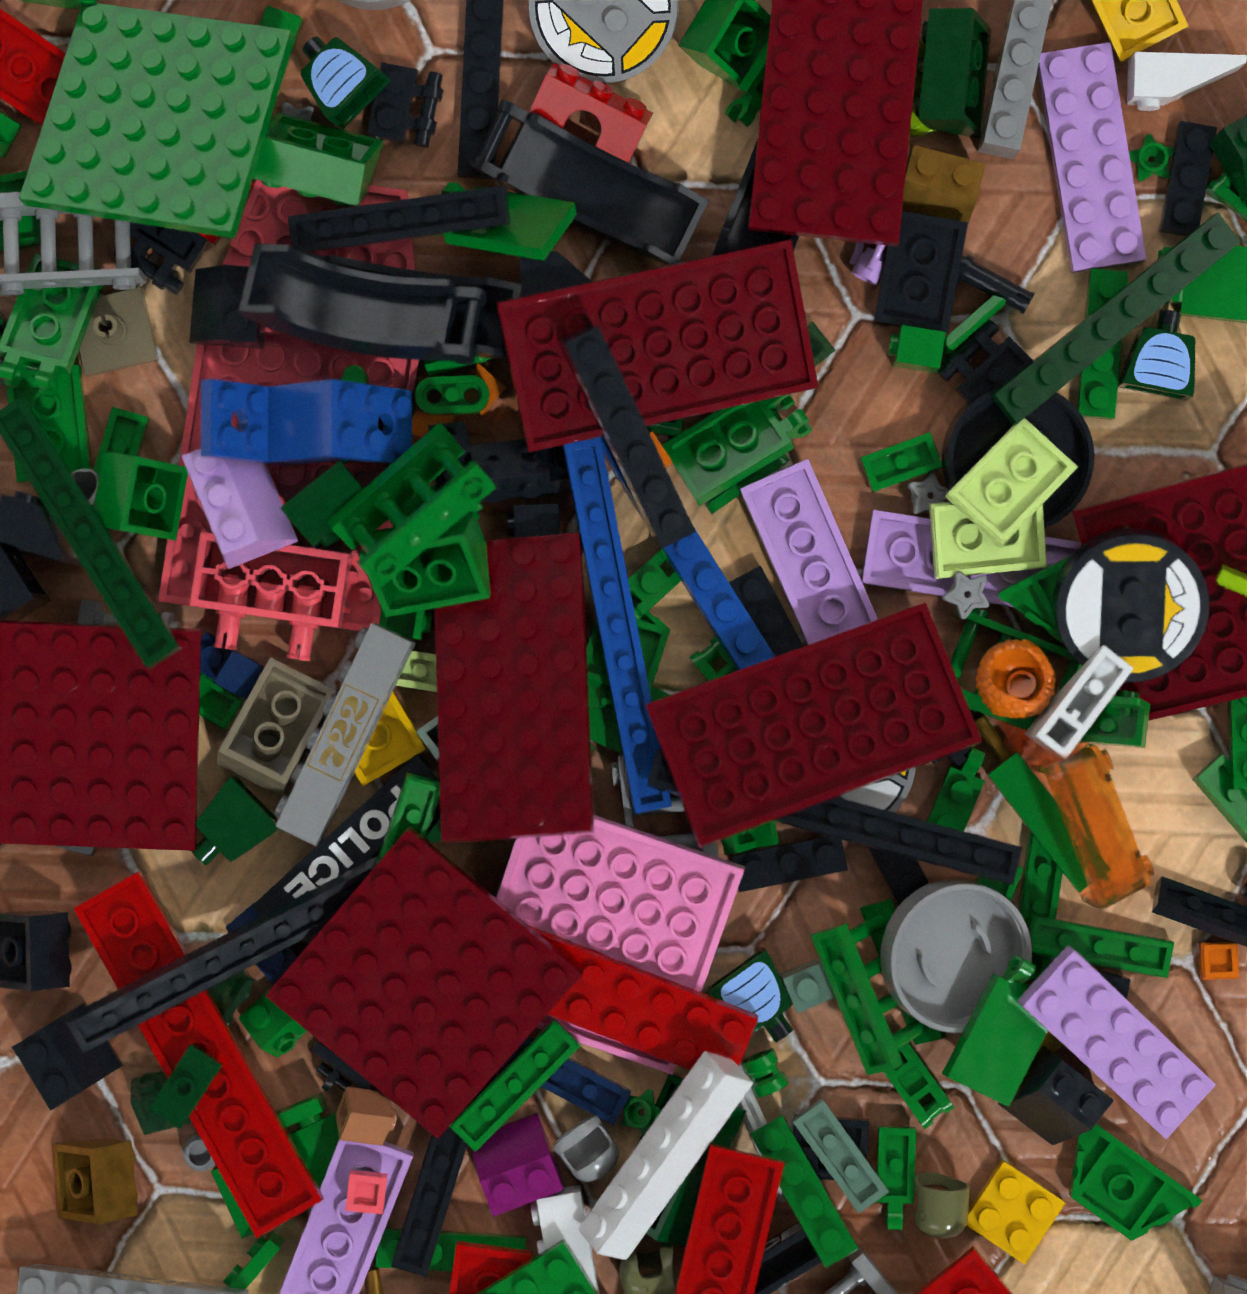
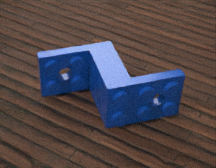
M216 379L201 380V457L276 465H296L341 460L391 465L412 447V391L334 379L270 387ZM233 413H235L238 418L237 430L232 425L231 419ZM379 417L383 422V431H380L378 428Z

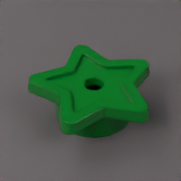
M1150 134L1146 135L1142 148L1129 152L1130 161L1138 166V181H1143L1152 174L1165 179L1169 178L1170 173L1167 162L1173 154L1174 148L1156 143ZM1149 156L1154 157L1153 163L1148 161Z
M647 1089L639 1097L629 1096L625 1104L624 1119L621 1124L623 1127L638 1128L643 1136L647 1133L662 1112V1109L655 1105L652 1089ZM641 1109L645 1111L644 1116L640 1115Z

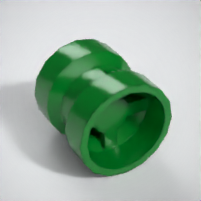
M774 1048L758 1052L741 1062L745 1074L749 1075L753 1081L751 1089L756 1098L770 1095L789 1084L785 1073L780 1071L777 1066L779 1059Z

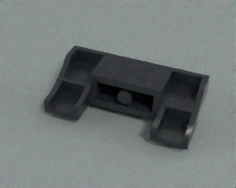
M465 421L442 424L466 451L457 459L463 467H467L474 460L496 486L480 502L495 503L504 499L536 498L540 495L571 492L562 445L533 452L527 451L525 439L469 445ZM437 424L428 425V432ZM446 469L435 478L436 493L453 479Z

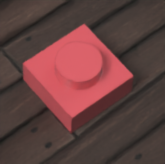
M350 1170L345 1211L383 1215L388 1173Z

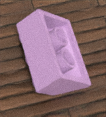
M201 448L182 455L190 480L228 569L298 542L290 520L280 509L283 504L265 463L201 457Z

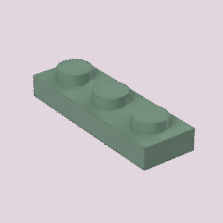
M823 1098L792 1119L797 1129L858 1214L889 1192Z

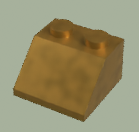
M914 145L907 160L902 210L970 222L986 164Z
M104 1138L52 1144L58 1218L102 1224L137 1215L136 1202L138 1200V1191L134 1178L135 1154L132 1149V1140Z

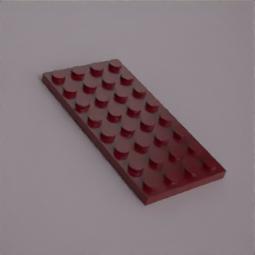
M772 0L749 231L897 247L900 236L923 0Z
M789 239L496 302L528 452L604 436L558 341L590 324L599 326L646 426L819 388L792 240Z
M580 533L486 541L490 597L488 599L435 608L441 841L444 843L594 833L583 552Z
M926 602L645 705L647 715L699 848L982 742Z

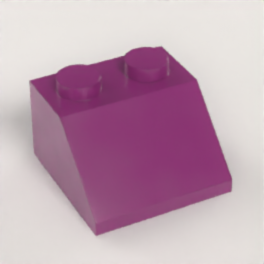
M538 1112L501 1126L476 1152L471 1148L479 1181L493 1217L562 1191L564 1188L563 1176Z

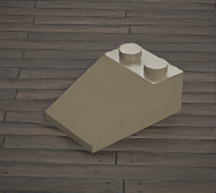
M270 657L218 750L216 764L283 797L296 766L302 761L308 749L306 746L315 728L319 727L324 717L322 712L331 694L335 695L336 690Z

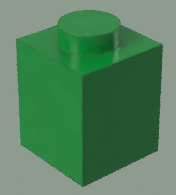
M901 325L897 334L891 333L887 355L894 356L892 366L936 373L941 365L946 332Z

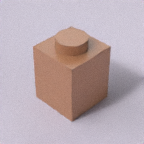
M346 1087L335 1114L340 1140L383 1146L388 1132L394 1130L397 1120L396 1109H392L391 1100L381 1091Z

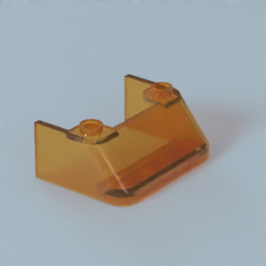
M1084 743L1074 747L1066 759L1050 756L1030 764L1032 771L1046 775L1090 889L1089 892L1081 895L1082 901L1102 910L1149 886V877L1154 876V870L1146 854L1141 856L1109 773L1114 768L1107 750H1099L1095 744Z

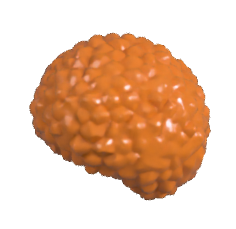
M1027 639L1006 640L1003 643L996 644L987 651L979 663V668L976 669L978 675L975 676V681H977L976 688L979 690L978 695L991 712L1000 717L1028 718L1029 716L1041 714L1050 706L1051 697L1055 695V671L1040 647Z

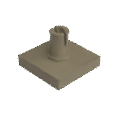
M141 287L99 296L79 349L85 376L91 377L159 361L146 299Z

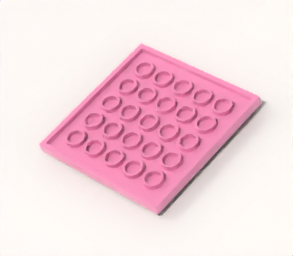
M594 815V833L516 838L496 898L532 927L702 992L745 866ZM548 1014L536 1027L542 1030L555 1018L579 1043L672 1075L676 1064Z

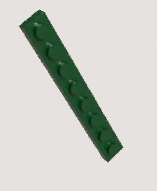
M1219 212L1212 215L990 396L1012 425L1018 424L1238 245L1240 240Z
M19 397L0 410L1 437L145 667L151 669L182 649L27 401L23 397Z

